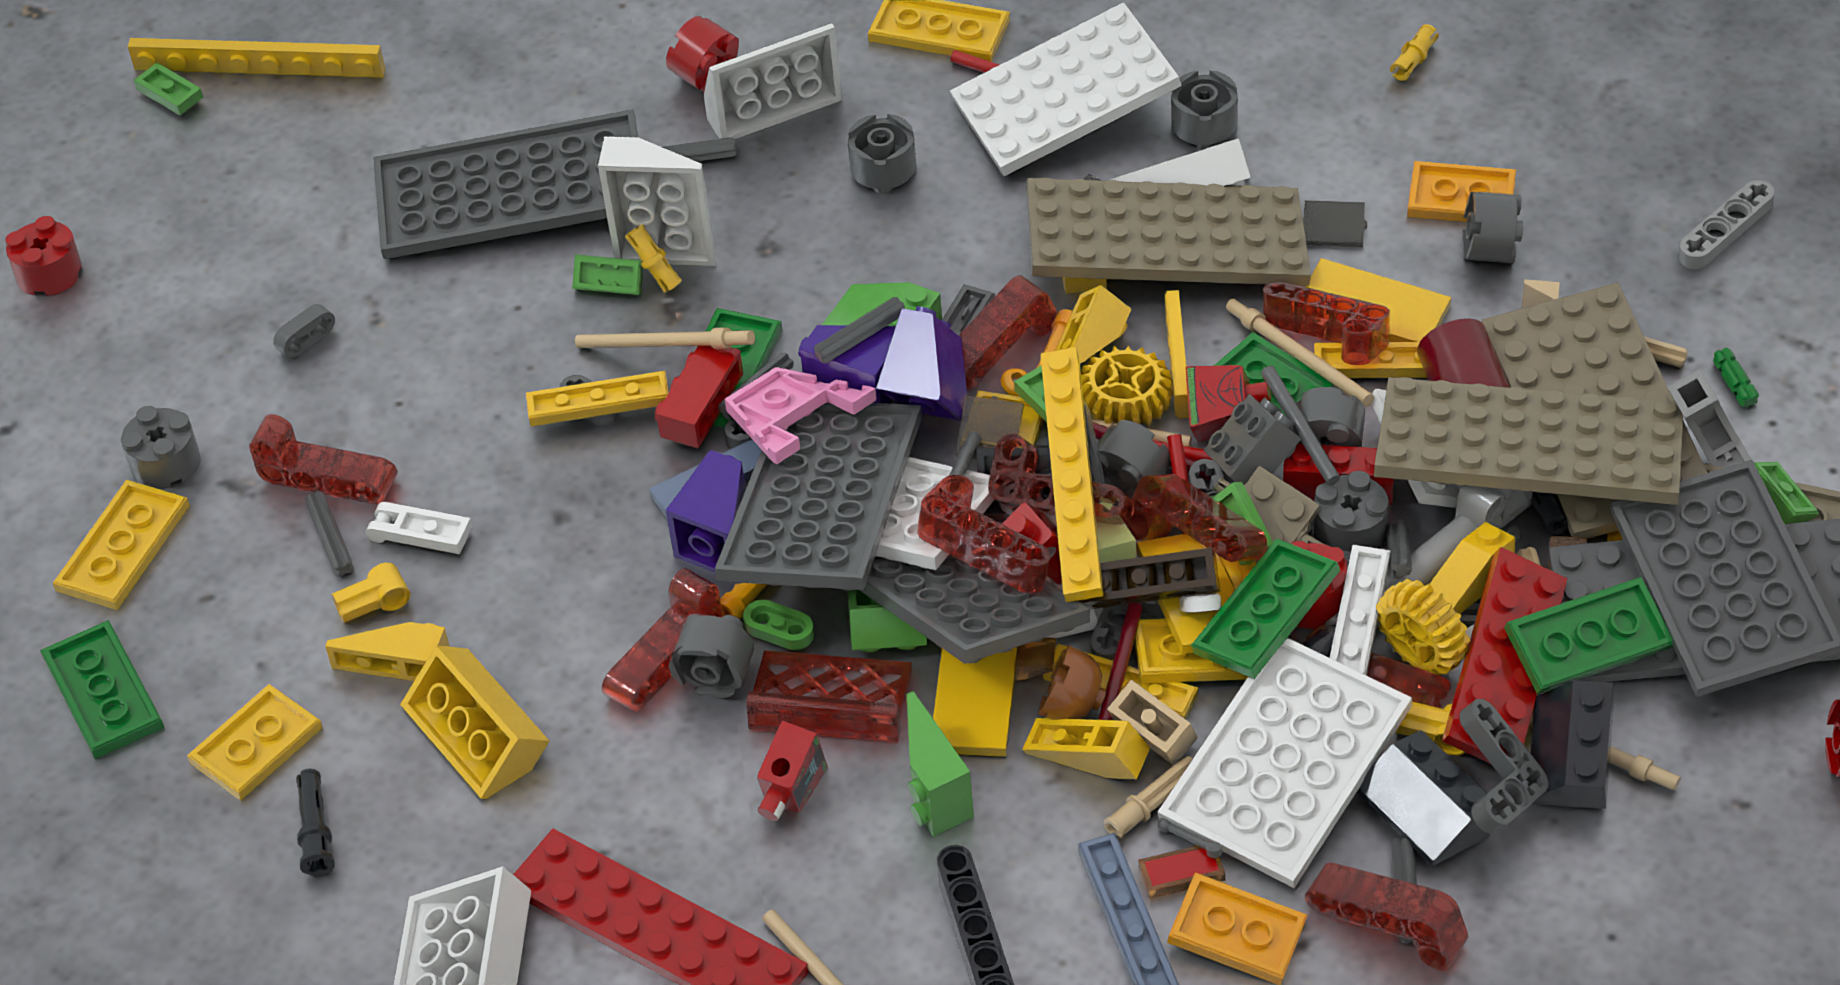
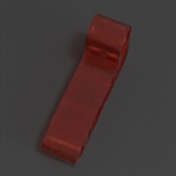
M1022 275L1012 278L959 335L962 340L967 394L1028 329L1039 337L1045 336L1052 330V323L1058 312L1050 296Z
M1272 282L1263 287V314L1266 317V321L1279 329L1341 343V358L1347 364H1368L1389 345L1390 310L1385 306L1286 282Z
M269 414L263 418L249 444L257 474L264 481L277 486L313 493L318 490L328 496L378 505L385 500L398 474L396 466L391 461L382 457L297 441L292 425L285 418L275 414Z
M1015 433L1002 436L995 448L988 481L990 495L1011 509H1017L1022 503L1027 502L1044 514L1056 516L1052 476L1035 474L1038 456L1036 448L1026 439ZM1022 446L1023 452L1017 460L1011 461L1012 451L1016 447ZM1014 481V492L1004 497L1003 490L1005 486ZM1092 482L1096 522L1122 525L1128 522L1134 513L1133 500L1118 487ZM1044 487H1049L1050 494L1048 498L1038 502L1039 491ZM1099 499H1100L1102 502H1104V503H1109V504H1115L1116 501L1118 500V501H1119V504H1118V507H1117V506H1113V507H1111V509L1109 510L1108 508H1106V507L1103 506L1102 504H1099Z
M1175 474L1146 475L1141 478L1123 521L1136 541L1166 537L1171 531L1172 526H1175L1205 547L1212 548L1214 553L1229 562L1258 560L1265 554L1268 546L1267 538L1261 529Z
M949 475L943 478L922 499L917 534L923 541L1019 591L1036 593L1044 588L1050 562L1049 550L1034 540L971 509L974 484L970 479L962 475Z
M687 568L678 571L670 583L668 594L671 607L610 669L603 680V694L636 712L644 707L672 677L669 663L688 616L699 614L722 618L718 586Z
M1327 863L1304 895L1307 904L1321 915L1412 939L1420 959L1437 971H1447L1468 939V932L1457 902L1448 894L1436 889L1336 863Z

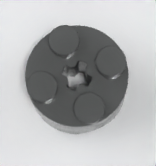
M1210 70L1209 75H1198V71H1193L1181 76L1179 79L1182 86L1173 90L1171 94L1172 131L1182 140L1195 144L1201 150L1228 139L1238 127V94L1235 82L1221 72Z
M875 114L858 120L850 128L848 133L850 171L857 182L866 187L873 188L876 193L886 194L891 192L894 187L907 182L916 173L917 163L913 129L905 119L891 114H887V118L876 119Z
M1491 192L1469 193L1464 212V218H1467L1466 229L1462 230V253L1464 259L1514 264L1516 258V244L1514 242H1521L1523 235V221L1517 220V215L1519 216L1521 211V195Z
M1318 387L1307 390L1302 394V399L1298 402L1297 400L1295 401L1321 445L1362 447L1366 412L1363 403L1353 395L1352 399L1343 396V390Z
M144 406L137 411L136 416L129 421L122 432L121 444L132 474L140 484L157 489L171 487V482L179 479L182 482L188 480L200 465L201 457L188 415L170 408Z
M1120 420L1117 425L1111 424L1097 443L1105 480V487L1102 493L1109 494L1111 491L1122 496L1130 505L1139 507L1145 500L1146 491L1149 492L1152 486L1156 487L1171 466L1168 448L1164 443L1159 448L1152 440L1155 434L1138 423Z
M1354 471L1350 475H1341L1340 480L1333 485H1327L1326 482L1320 484L1316 488L1314 499L1321 507V510L1314 518V538L1325 545L1338 547L1345 551H1351L1352 545L1380 549L1386 536L1388 525L1389 500L1385 490L1363 471Z
M691 614L683 625L669 663V669L674 679L682 686L685 685V682L695 686L696 690L694 693L711 698L730 697L734 695L735 689H740L754 653V643L750 635L743 629V622L735 616L725 615L721 618Z

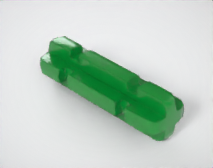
M1725 347L1722 350L1715 351L1713 362L1717 369L1722 371L1720 374L1732 393L1737 395L1735 397L1739 404L1744 408L1757 404L1759 393L1754 385L1750 384L1751 380L1740 363L1735 360L1736 357L1732 350Z

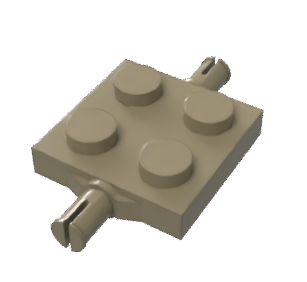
M1258 466L1248 482L1244 484V487L1272 541L1280 539L1287 543L1303 541L1307 544H1324L1308 534L1311 522L1321 510L1320 505L1261 466ZM1221 477L1218 480L1220 485L1216 483L1213 490L1220 493L1231 483ZM1218 523V524H1217V527H1218V529H1220V530L1222 531V529H1221V527H1220V525H1219V523Z

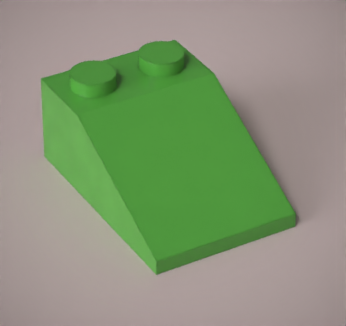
M911 282L852 284L822 325H849L892 297H898L904 303L905 309L915 311L917 306L929 308L937 313L936 317L942 320L941 296L938 292ZM898 319L888 326H896Z
M860 590L847 591L852 650L875 652L881 648L891 647L911 650L921 645H927L926 636Z
M912 691L907 694L909 757L912 780L908 782V787L914 798V804L910 808L916 822L920 826L925 824L932 836L935 837L974 817L970 770L917 695Z

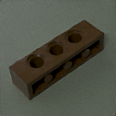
M1204 548L1100 563L1104 596L1079 600V602L1091 610L1128 605L1131 602L1143 603L1179 598L1184 595L1221 592L1216 554L1212 548Z

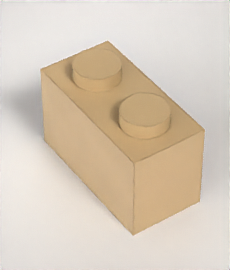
M1130 680L1107 709L1113 720L1129 721L1150 746V750L1172 766L1179 762L1198 738L1190 722L1133 680Z

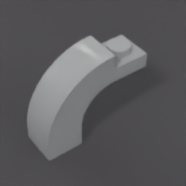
M1701 369L1667 386L1711 465L1725 468L1752 460Z

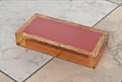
M1199 846L1138 859V868L1149 899L1188 890L1195 872L1220 882L1226 881V873L1220 856L1211 858L1207 856L1206 850Z

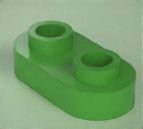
M769 600L754 601L744 610L745 629L756 638L790 650L803 649L814 639L813 621L803 612Z

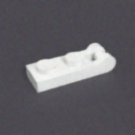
M381 502L374 513L376 519L369 523L365 535L369 540L376 543L388 540L460 554L472 529V523L468 517Z

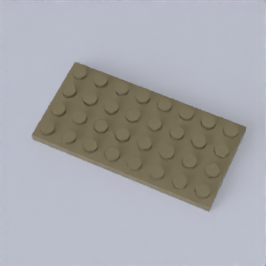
M1027 178L1026 194L1032 276L1310 285L1311 271L1298 188L1253 185L1222 186L1219 184H1209L1207 186L1182 182L1153 183L1150 181L1123 182L1117 180Z
M1618 282L1482 319V323L1486 328L1510 387L1674 402ZM1684 421L1680 481L1708 473ZM1554 494L1555 499L1567 517L1568 529L1574 542L1618 530L1610 513V502L1617 501L1618 499Z
M1388 377L1375 459L1374 477L1678 505L1683 414L1675 402L1668 400L1653 401L1632 397L1598 396L1591 393L1574 394L1562 393L1556 390L1540 391L1520 387L1506 388L1486 386L1484 384L1450 383L1444 380L1426 381L1415 380L1409 377Z

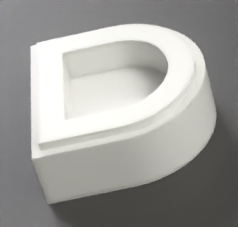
M1218 593L1184 595L1182 598H1179L1180 611L1183 612L1212 611L1221 608V595Z

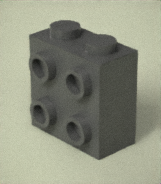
M1249 394L1243 402H1240L1234 408L1231 417L1224 426L1211 436L1209 444L1204 451L1230 478L1236 482H1242L1244 485L1258 466L1273 474L1281 463L1293 454L1301 438L1292 430L1295 423L1284 415L1276 405L1265 397L1259 402Z

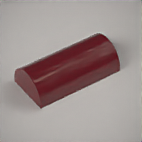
M1464 318L1444 323L1427 333L1418 344L1417 354L1428 381L1444 380L1450 383L1484 384L1486 386L1510 388L1486 328L1477 319Z

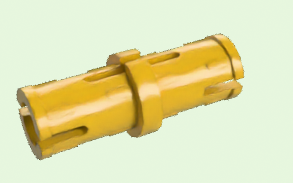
M1424 24L1410 42L1406 41L1401 48L1400 56L1390 67V72L1395 71L1392 75L1394 78L1400 81L1407 80L1414 68L1419 63L1422 64L1425 61L1428 50L1439 38V33L1433 35L1436 28L1432 25Z
M643 224L625 235L626 240H628L642 260L640 263L642 267L649 270L664 293L668 290L670 291L682 281L666 259L664 249H659Z

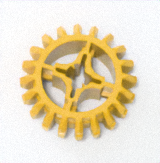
M1129 345L1125 350H1118L1114 346L1110 353L1101 350L1098 358L1090 357L1088 365L1082 366L1083 401L1088 405L1091 416L1095 420H1103L1105 424L1128 420L1138 424L1143 423L1150 427L1152 418L1161 420L1163 411H1167L1169 408L1170 400L1173 396L1172 375L1170 370L1167 369L1165 361L1158 360L1155 352L1146 355L1143 347L1137 351H1132Z
M1410 579L1399 582L1395 586L1392 585L1384 592L1385 595L1376 604V609L1379 613L1377 621L1380 622L1378 628L1385 634V641L1394 648L1393 652H1397L1402 657L1404 663L1409 662L1414 670L1421 669L1423 674L1427 676L1432 674L1436 677L1447 674L1450 670L1453 671L1461 664V661L1465 658L1468 644L1471 641L1465 633L1468 628L1465 624L1461 623V614L1454 611L1452 603H1448L1443 598L1442 593L1437 594L1434 592L1429 584L1424 586L1421 581H1412Z

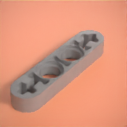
M1752 180L1746 183L1681 240L1678 254L1679 262L1689 269H1700L1708 265L1772 208L1775 193L1774 187L1764 180ZM1738 211L1745 214L1746 217L1740 219L1733 218L1728 213ZM1710 230H1719L1722 231L1725 235L1721 237H1713L1709 235L1707 232Z

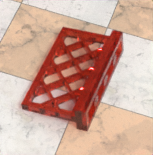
M764 650L753 692L749 691L746 700L748 729L777 732L781 722L785 721L821 736L898 742L901 732L900 720L912 673V662ZM770 665H786L789 669L775 675L770 670ZM812 668H823L826 672L812 678L806 671ZM849 671H860L863 675L850 681L843 674ZM886 674L901 675L899 679L889 684L880 678ZM797 676L804 682L793 689H790L785 684V682ZM834 679L841 685L830 692H827L822 687V685ZM871 682L878 688L868 695L859 690V688ZM776 687L782 694L765 692ZM813 690L819 697L802 695ZM850 693L856 700H848V699H840V698H842V697H844V696H846V695H848V694ZM885 697H888L894 703H884L877 701Z

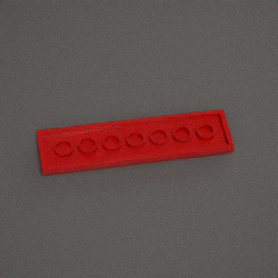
M554 828L550 830L513 874L531 890L529 904L678 985H799L809 973L807 969L808 963Z

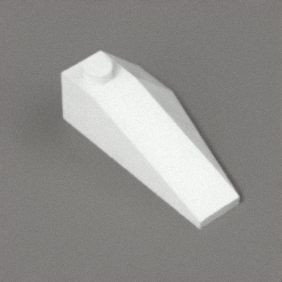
M1240 138L1109 180L1123 182L1150 181L1153 183L1182 182L1207 186L1209 184L1246 185L1245 179L1251 178Z

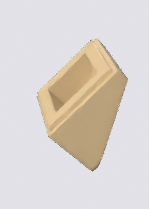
M1524 279L1522 308L1558 299L1560 282Z

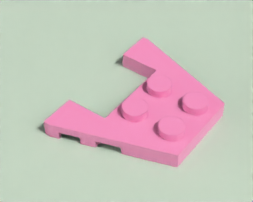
M775 367L727 397L725 404L726 411L773 463L779 464L800 450L799 437L785 431L790 425L803 417L811 415L815 409L826 402L854 415L876 401L875 388L863 385L862 390L848 388V382L837 379L829 384L818 382L816 375Z

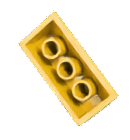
M436 645L400 704L481 799L489 798L532 771L550 742L468 648Z

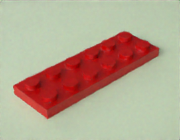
M1500 547L1494 553L1442 742L1491 764L1464 730L1459 718L1463 708L1476 699H1484L1497 710L1524 745L1537 693L1504 626L1511 620L1561 604L1568 578L1503 547ZM1499 744L1502 751L1509 757L1505 748Z

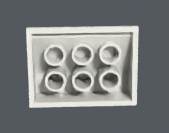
M831 23L709 67L704 101L707 120L718 138L732 137L737 139L841 101L842 92L835 27Z
M604 137L598 169L614 258L641 260L635 249L626 240L625 235L643 224L659 249L663 248L666 252L665 257L669 264L715 266L716 256L702 164L638 137Z
M502 866L410 896L394 985H517L531 890Z

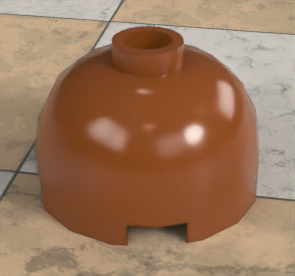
M1067 645L1050 676L1051 681L1047 690L1049 696H1042L1038 715L1052 720L1084 719L1091 709L1099 710L1107 690L1101 688L1102 672L1099 664L1093 657Z

